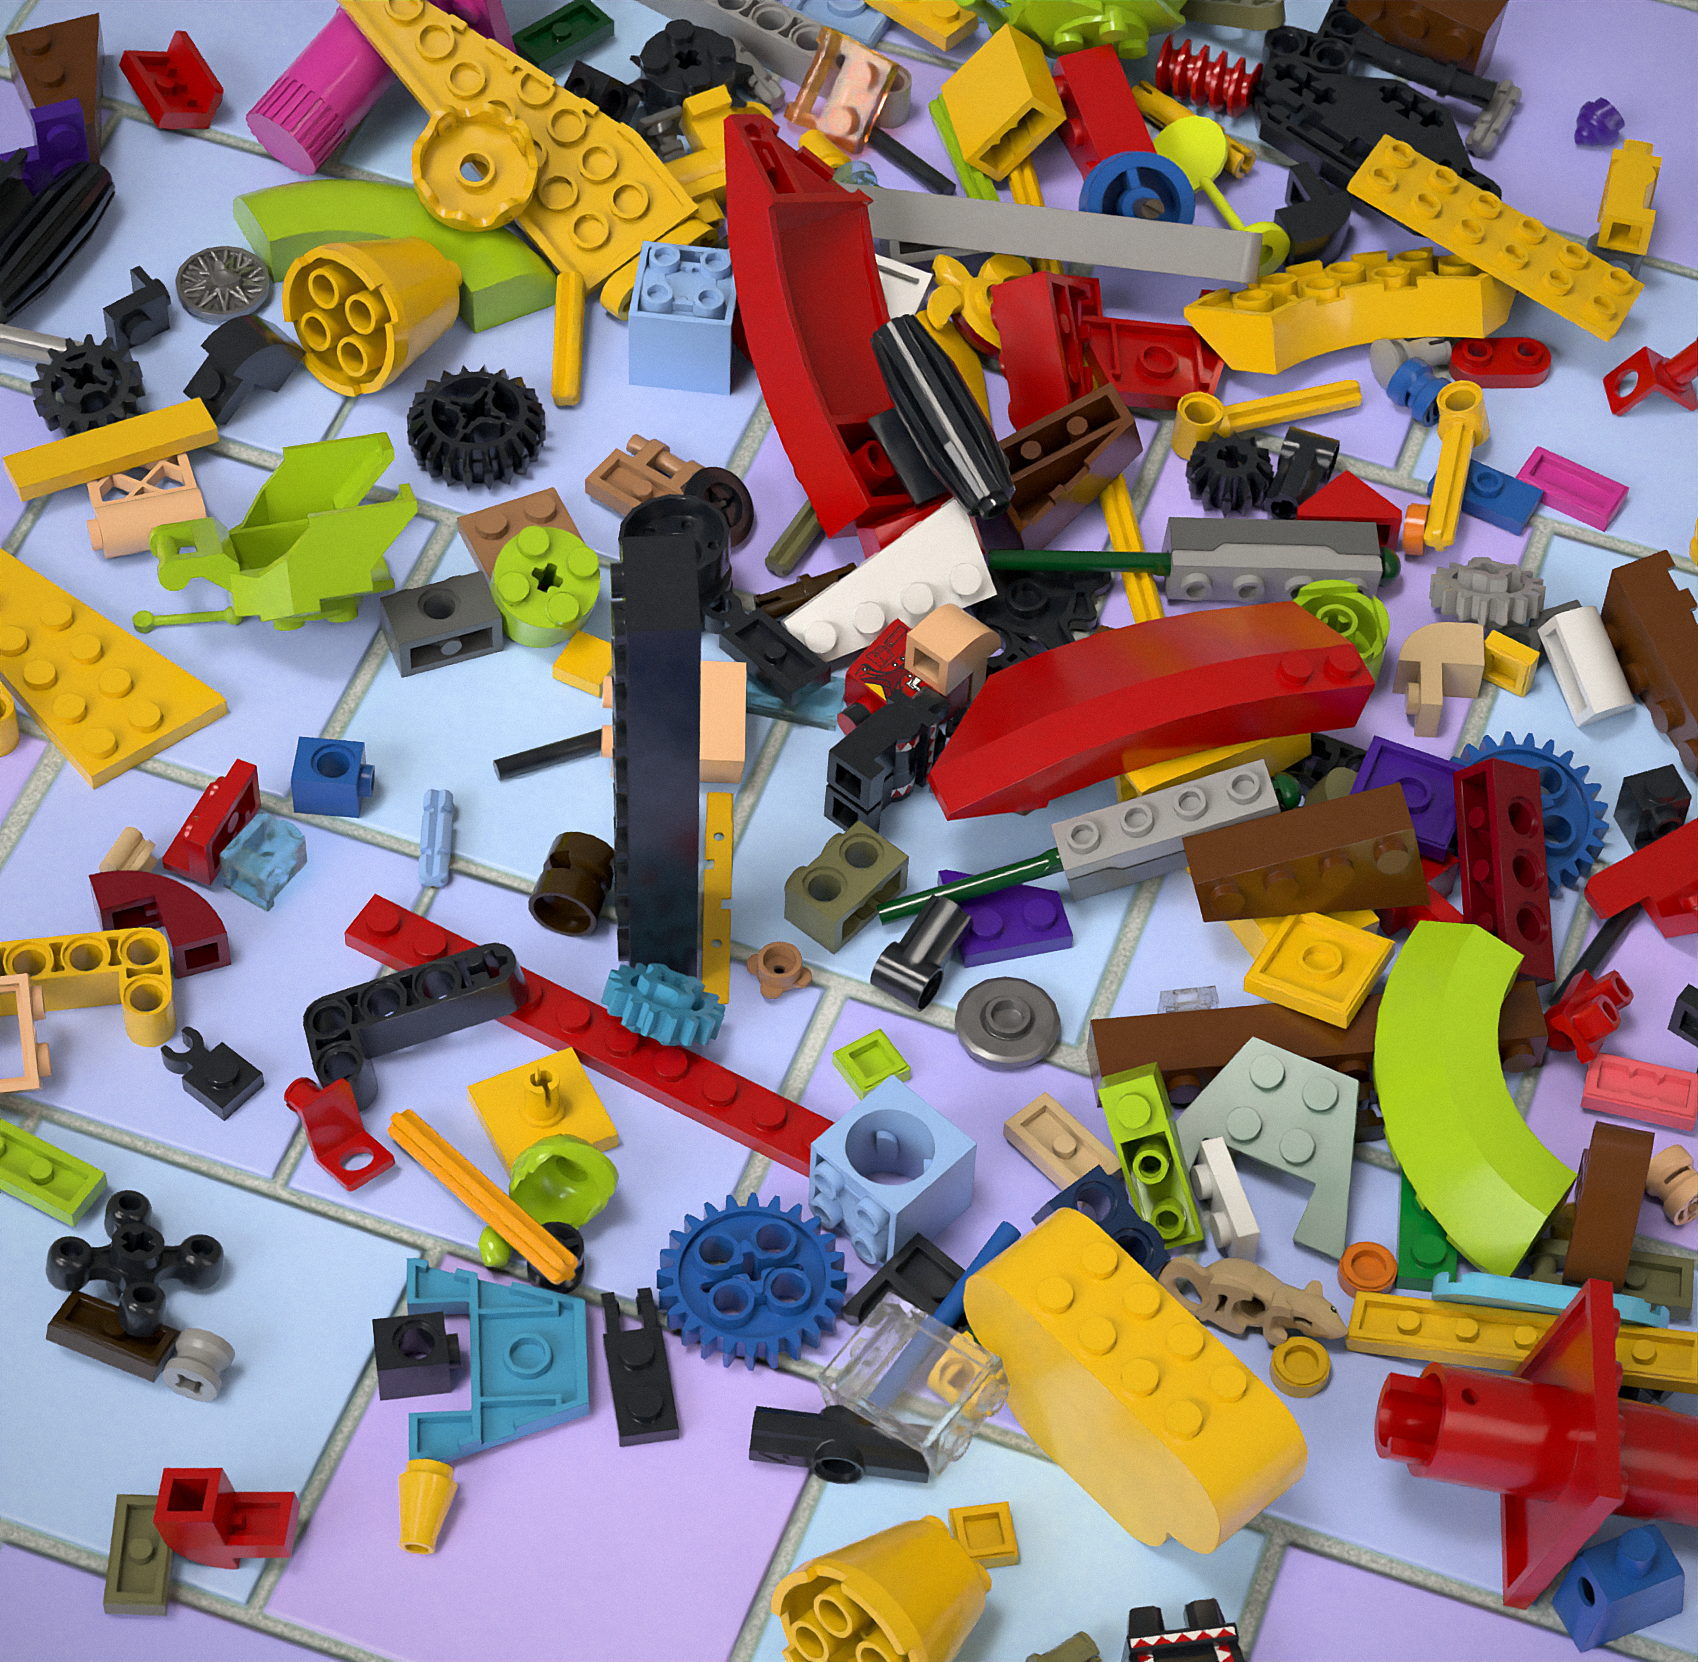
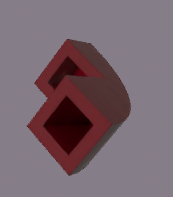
M116 870L88 875L93 906L101 931L140 927L160 928L161 933L166 937L170 961L177 979L231 965L228 935L222 920L213 907L188 886L162 875L133 870Z

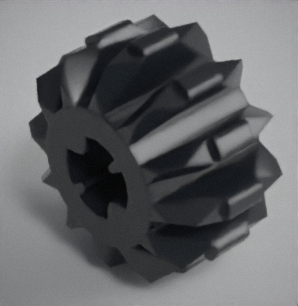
M1235 430L1228 438H1223L1218 433L1213 432L1208 442L1197 441L1196 447L1190 456V461H1187L1185 477H1187V483L1189 484L1190 499L1202 500L1204 512L1214 508L1221 509L1224 518L1231 510H1236L1246 517L1251 506L1262 507L1274 479L1269 449L1257 448L1255 436L1245 440L1239 439Z

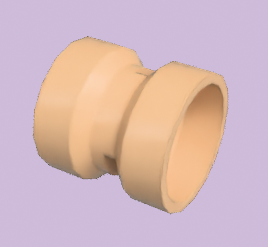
M1679 1144L1669 1146L1651 1159L1644 1190L1650 1196H1658L1663 1202L1664 1213L1675 1225L1680 1226L1698 1217V1172L1693 1167V1157Z

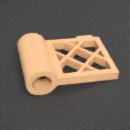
M187 452L139 466L150 471L141 481L125 476L129 471L125 470L85 483L95 519L86 520L93 551L103 550L105 559L150 551L148 536L156 526L207 518L201 491L196 485ZM164 477L179 481L184 485L166 490L155 487ZM112 487L129 492L125 498L106 502L102 501V498Z

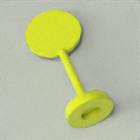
M1201 116L1180 118L1166 126L1153 140L1157 154L1168 158L1181 168L1189 179L1194 194L1201 190L1205 191L1232 230L1263 233L1258 275L1262 277L1272 274L1286 259L1290 250V239L1284 229L1274 222L1260 221L1246 227L1213 183L1221 173L1228 158V141L1223 129L1210 118Z

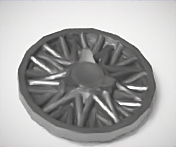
M218 246L206 248L191 255L179 267L175 284L178 300L189 312L203 319L226 321L256 311L267 299L270 289V278L267 266L257 255L243 248Z
M1003 976L983 980L967 990L957 1005L954 1027L959 1043L971 1057L991 1067L1015 1069L1030 1066L1047 1056L1057 1042L1060 1017L1055 1002L1041 987L1025 979Z

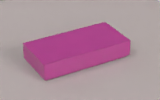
M1538 445L1515 477L1543 490L1542 504L1602 532L1606 531L1627 500L1629 487Z

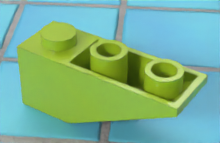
M1158 1062L1102 1077L1098 1087V1094L1135 1211L1143 1221L1151 1223L1159 1231L1164 1240L1165 1250L1203 1240L1205 1236L1175 1117Z

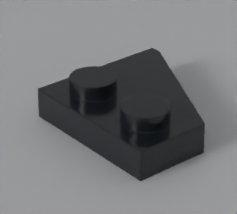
M918 1232L841 1309L842 1318L849 1325L914 1340L966 1270ZM965 1312L939 1346L951 1349V1346L970 1327Z

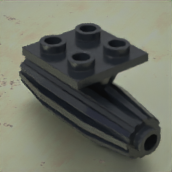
M20 147L8 162L0 160V324H7L44 295L93 237L116 193L112 176L104 166L94 162L84 161L81 163L79 161L33 196L22 180L29 152Z
M903 314L901 317H895L891 321L882 324L872 334L870 344L888 395L895 407L869 418L868 425L914 506L917 509L945 495L951 494L970 517L982 516L984 520H990L1003 514L1011 506L1010 499L1013 497L1012 494L1015 493V487L1007 468L1010 461L956 364L915 315Z

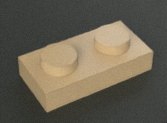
M1046 1091L1004 1122L1003 1136L1062 1191L1099 1164L1107 1175H1112L1118 1180L1124 1175L1119 1158ZM1077 1201L1081 1208L1087 1205L1085 1202Z

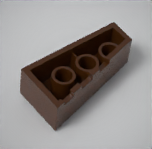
M1666 549L1612 569L1600 617L1631 693L1639 696L1650 711L1655 727L1658 731L1668 736L1678 750L1684 767L1689 772H1694L1698 778V624L1692 612L1697 609L1698 604L1689 588L1678 590L1668 572L1673 570L1676 565Z
M1400 782L1182 838L1204 923L1282 917L1312 912L1319 914L1431 905L1414 826Z

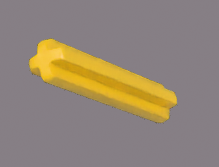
M579 271L571 273L561 272L557 277L551 396L553 397V402L561 407L576 405L580 400L586 282L583 280V274Z

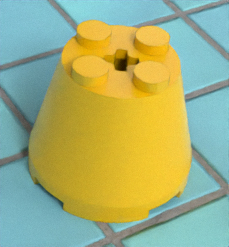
M414 235L405 238L323 244L296 258L290 265L282 289L284 321L293 322L297 337L306 351L301 360L321 383L337 393L352 397L376 392L394 382L447 330L453 327L459 311L460 298L458 288L462 285V273L454 261L446 260L433 245Z
M925 1515L920 1520L901 1522L802 1563L783 1578L775 1588L771 1601V1612L780 1617L786 1639L789 1643L781 1651L786 1662H953L984 1612L985 1595L992 1588V1580L988 1571L980 1563L973 1561L963 1547L951 1537L948 1527L940 1518L934 1515Z

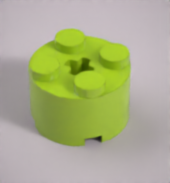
M535 525L522 529L500 551L489 582L493 600L502 616V632L515 642L532 648L552 647L553 644L572 639L577 630L582 631L586 626L599 594L601 577L598 556L580 538L568 531ZM541 583L550 586L547 592H542L537 587Z
M1320 580L1309 583L1301 588L1298 596L1292 601L1354 643L1372 678L1377 683L1382 671L1390 630L1389 615L1383 603L1374 595L1371 600L1357 592L1358 585L1344 580Z

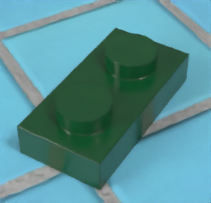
M574 0L513 34L512 39L517 55L547 74L614 35V20L591 0Z

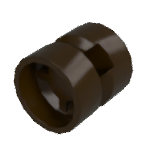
M564 832L557 835L543 864V872L538 877L528 901V910L533 918L543 927L557 934L569 937H582L591 934L598 924L606 904V896L611 891L615 881V849L604 840L583 832Z

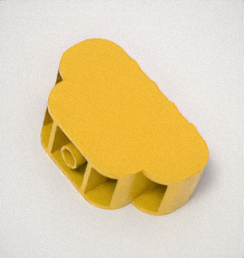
M1066 1207L1056 1210L967 1279L963 1297L967 1320L981 1346L1000 1367L999 1380L1001 1390L1014 1417L1031 1439L1126 1532L1140 1542L1150 1546H1160L1173 1537L1194 1552L1210 1554L1303 1478L1308 1461L1307 1445L1299 1425L1285 1404L1103 1229L1083 1213Z

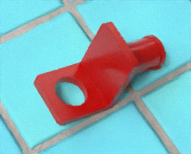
M1698 337L1671 359L1644 346L1605 375L1603 385L1612 414L1618 417L1622 416L1655 390L1688 410L1695 411L1698 408V400L1692 380L1698 377ZM1636 372L1638 375L1636 387L1629 395L1621 397L1619 388L1622 380L1629 373Z
M300 1077L289 1084L284 1094V1101L287 1103L285 1105L289 1110L300 1116L314 1161L347 1191H355L395 1165L393 1154L365 1131L351 1085L345 1078L338 1079L322 1090L308 1077ZM356 1153H369L373 1156L371 1163L362 1169L346 1170L342 1167L343 1162L349 1156Z

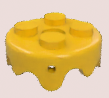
M481 103L479 106L468 109H456L452 105H444L432 114L427 126L414 142L411 155V170L417 196L421 204L434 218L446 226L460 231L483 232L506 225L523 212L531 201L537 186L538 161L532 133L523 120H516L490 103ZM477 160L485 163L490 170L489 174L485 179L478 182L465 179L461 174V169L467 162Z

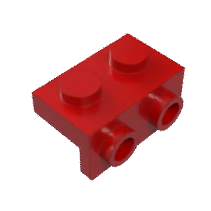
M176 30L167 51L124 50L118 66L158 128L170 130L177 128L209 129L215 112L221 105L224 89L187 31Z

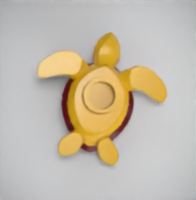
M1003 253L996 254L984 262L977 277H972L965 266L955 258L944 254L937 255L931 270L933 279L940 287L931 292L928 298L927 316L934 328L940 330L945 326L950 317L960 335L974 349L999 361L1002 348L999 332L993 325L990 315V307L993 303L991 286L1033 273L1031 266L1020 257Z

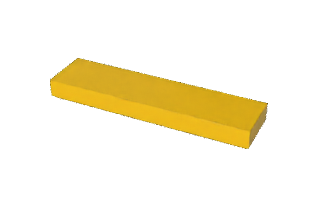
M198 397L2 458L5 472L21 502L219 442L216 424L202 400Z

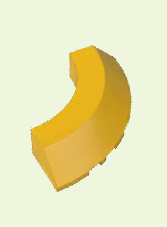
M1419 247V250H1407L1397 253L1393 257L1394 259H1387V250L1351 254V261L1333 263L1324 269L1320 260L1286 267V273H1273L1262 277L1258 275L1257 284L1247 283L1248 288L1230 294L1227 288L1218 289L1185 306L1183 310L1184 318L1232 370L1277 375L1285 369L1312 357L1351 346L1372 343L1377 339L1394 340L1418 337H1470L1484 339L1507 322L1517 290L1456 254L1434 256L1433 247Z

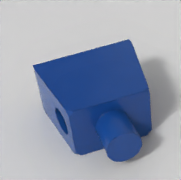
M1649 1524L1641 1528L1629 1529L1623 1535L1588 1548L1577 1555L1555 1593L1551 1604L1581 1654L1681 1614L1684 1601L1685 1574L1656 1525ZM1588 1600L1594 1601V1605H1592Z

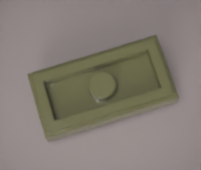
M117 1494L103 1597L105 1614L167 1616L174 1551L165 1544L153 1524L158 1495Z

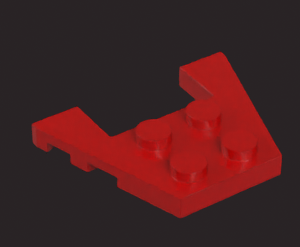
M1058 274L1090 285V299L1081 301L1082 325L1088 323L1091 326L1092 341L1083 343V356L1087 364L1092 368L1099 387L1112 382L1126 406L1177 411L1179 400L1186 394L1203 392L1214 396L1225 361L1193 326L1104 317L1099 278ZM1201 289L1198 299L1216 290Z

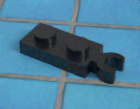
M729 591L722 594V609L725 613L715 612L707 604L702 607V625L709 632L719 635V648L736 662L746 663V671L790 708L831 682V666L760 607L746 614L742 610L740 598Z

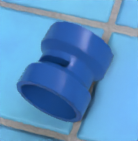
M1413 357L1403 363L1394 373L1387 386L1386 394L1398 406H1409L1413 418L1428 428L1439 422L1440 414L1437 405V395L1443 387L1451 382L1444 377L1437 378L1433 376V369L1420 357Z

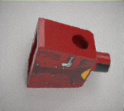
M897 618L848 668L845 674L844 702L847 708L837 715V723L842 732L847 736L875 711L885 706L887 698L897 689L912 697L924 686H929L945 697L950 703L949 714L939 723L941 725L948 721V719H952L955 711L958 709L967 708L969 676L947 696H944L905 668L907 633L912 629Z

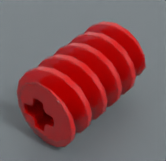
M1170 33L1165 39L1158 56L1155 70V88L1165 95L1173 88L1174 98L1180 101H1184L1191 94L1192 104L1198 107H1202L1209 100L1210 110L1216 113H1220L1227 106L1228 116L1238 119L1252 103V95L1255 92L1253 87L1261 81L1264 67L1262 63H1258L1251 74L1246 73V58L1241 56L1232 68L1228 67V52L1223 50L1214 62L1210 61V46L1204 44L1196 56L1192 55V40L1186 38L1179 50L1174 49V34Z

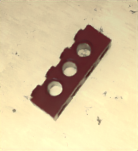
M1492 757L1453 772L1464 924L1478 925L1524 955L1515 982L1535 980L1537 988L1556 981L1539 770Z

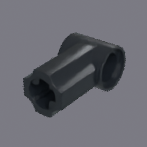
M1289 427L1279 454L1277 472L1268 490L1264 504V510L1274 520H1295L1297 507L1317 493L1321 484H1328L1337 461L1340 440L1297 427Z
M931 895L899 943L896 941L891 942L881 953L872 970L870 984L918 1012L923 1011L934 999L942 984L944 967L973 926L972 917L953 901L943 896Z

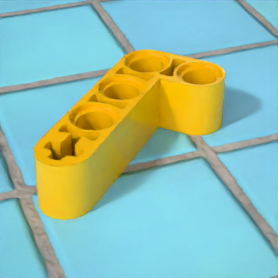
M140 927L0 942V976L24 973L31 976L32 986L42 985L45 1012L122 1004L125 1029L133 1043L142 1047H156L163 1045L174 1035L177 1022L173 975L166 937L160 931ZM16 993L0 995V1016L18 1015Z

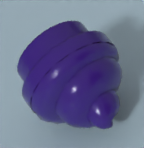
M1599 97L1594 102L1587 101L1579 109V114L1576 118L1574 141L1577 145L1585 143L1589 146H1597L1598 144L1609 146L1619 138V131L1625 127V122L1618 110L1605 98Z

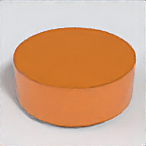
M1411 503L1407 507L1402 550L1407 555H1425L1424 532L1430 507L1429 504Z
M1368 1241L1358 1242L1345 1249L1339 1261L1337 1280L1341 1289L1353 1299H1355L1357 1291L1389 1294L1395 1284L1397 1262L1393 1254L1384 1246Z

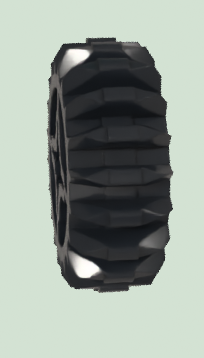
M463 364L460 374L453 375L443 370L440 382L427 380L424 392L415 393L412 407L409 408V413L407 414L408 445L411 447V451L414 452V458L417 460L418 466H426L430 478L443 475V479L448 487L457 481H462L468 491L474 483H484L490 491L495 480L499 479L510 485L513 473L526 475L530 463L538 462L541 447L544 446V441L546 440L545 410L542 409V403H539L535 389L526 388L522 376L509 379L505 368L495 374L489 373L485 364L478 372H469Z

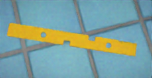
M728 792L707 793L705 860H714V869H704L702 984L705 985L704 992L714 993L719 996L718 1003L728 1004L731 909H721L722 899H731L733 794ZM721 833L724 835V839L717 841L714 839V835ZM713 940H720L722 944L720 947H713L711 943Z

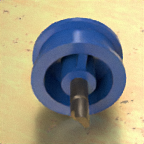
M1140 151L1117 153L1097 164L1088 174L1082 185L1078 203V210L1082 212L1190 225L1193 224L1196 207L1192 186L1181 168L1162 155Z

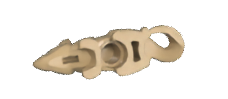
M1183 1256L1174 1257L1164 1263L1159 1273L1158 1283L1193 1316H1198L1200 1321L1208 1319L1235 1334H1242L1247 1326L1262 1327L1264 1338L1275 1346L1285 1343L1288 1337L1285 1331L1287 1329H1299L1306 1336L1324 1337L1327 1339H1338L1348 1334V1329L1341 1320L1336 1307L1323 1297V1286L1317 1280L1310 1281L1305 1289L1302 1290L1281 1282L1275 1275L1263 1267L1242 1258H1225L1207 1267H1202L1190 1258ZM1184 1277L1192 1282L1202 1298L1201 1304L1185 1298L1179 1292L1176 1286V1278Z

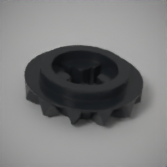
M706 467L692 473L691 478L680 487L683 495H692L711 503L716 501L719 503L725 500L726 505L721 507V512L724 514L730 528L731 547L740 544L750 533L754 521L753 502L745 484L734 473L721 467Z

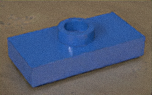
M1471 459L1461 510L1520 536L1540 505L1544 491ZM1436 473L1428 483L1426 495L1432 497Z

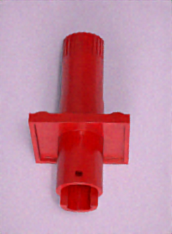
M1589 1278L1511 1376L1435 1361L1425 1367L1420 1377L1390 1372L1383 1384L1374 1424L1375 1448L1381 1459L1406 1463L1410 1474L1417 1478L1500 1493L1503 1606L1526 1610L1543 1590H1547L1550 1587L1552 1580L1567 1563L1573 1561L1577 1551L1592 1535L1597 1534L1601 1524L1610 1514L1642 1521L1653 1519L1698 1528V1416L1671 1411L1665 1406L1618 1397L1623 1379V1367L1620 1361H1616L1615 1340L1620 1328V1312L1618 1308H1614L1613 1282Z

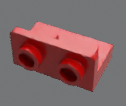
M237 758L225 777L219 776L215 782L208 785L162 857L164 869L211 886L261 806L257 765Z

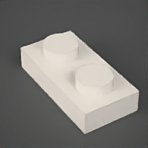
M1223 1137L1201 1141L1197 1165L1191 1167V1181L1197 1198L1199 1200L1206 1199L1211 1211L1209 1225L1214 1243L1218 1248L1225 1247L1229 1258H1242L1254 1263L1260 1230Z

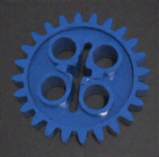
M1506 731L1500 746H1497L1489 735H1485L1479 750L1468 743L1465 745L1460 758L1452 756L1449 761L1469 767L1494 757L1539 770L1540 786L1546 788L1551 794H1541L1544 834H1550L1560 842V844H1555L1544 838L1549 896H1556L1561 882L1570 889L1573 888L1580 874L1587 876L1595 863L1593 858L1598 859L1605 845L1601 839L1607 833L1609 823L1601 819L1608 809V803L1594 801L1602 788L1601 784H1585L1584 780L1590 767L1585 765L1573 769L1569 764L1574 752L1569 750L1560 757L1554 755V740L1552 739L1547 741L1543 748L1540 749L1535 747L1533 733H1528L1521 745L1516 744L1510 731ZM1456 828L1449 848L1454 847L1453 855L1459 860Z
M750 1193L747 1206L741 1207L738 1206L731 1194L726 1195L725 1210L720 1212L711 1203H704V1220L702 1221L695 1216L686 1214L684 1216V1232L670 1231L669 1248L661 1249V1269H658L656 1274L657 1289L660 1290L659 1309L667 1311V1327L669 1330L683 1327L681 1330V1344L684 1347L700 1340L701 1358L704 1360L710 1357L716 1350L723 1352V1367L729 1368L736 1356L744 1357L748 1371H753L757 1357L763 1356L766 1357L773 1369L778 1368L779 1353L783 1351L796 1362L801 1360V1342L818 1349L821 1341L820 1330L827 1332L835 1330V1313H841V1309L844 1307L845 1294L843 1293L847 1292L848 1273L842 1272L844 1271L845 1262L844 1252L835 1251L836 1235L834 1233L820 1235L821 1218L819 1216L802 1222L801 1204H796L786 1213L780 1211V1196L775 1195L769 1205L763 1207L759 1206L756 1193ZM774 1247L783 1250L779 1253H768L763 1251L766 1248ZM717 1259L726 1262L722 1265H711L706 1263L707 1261ZM791 1296L798 1300L792 1303H785L779 1301L778 1298ZM733 1308L741 1311V1313L726 1315L720 1311Z

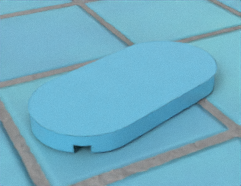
M1440 1272L1434 1276L1431 1299L1560 1315L1581 1288L1476 1272L1461 1274L1460 1283H1450L1451 1273ZM1613 1293L1614 1308H1618L1620 1312V1323L1668 1329L1670 1311L1665 1306H1656V1310L1650 1313L1651 1304L1646 1303L1644 1299Z

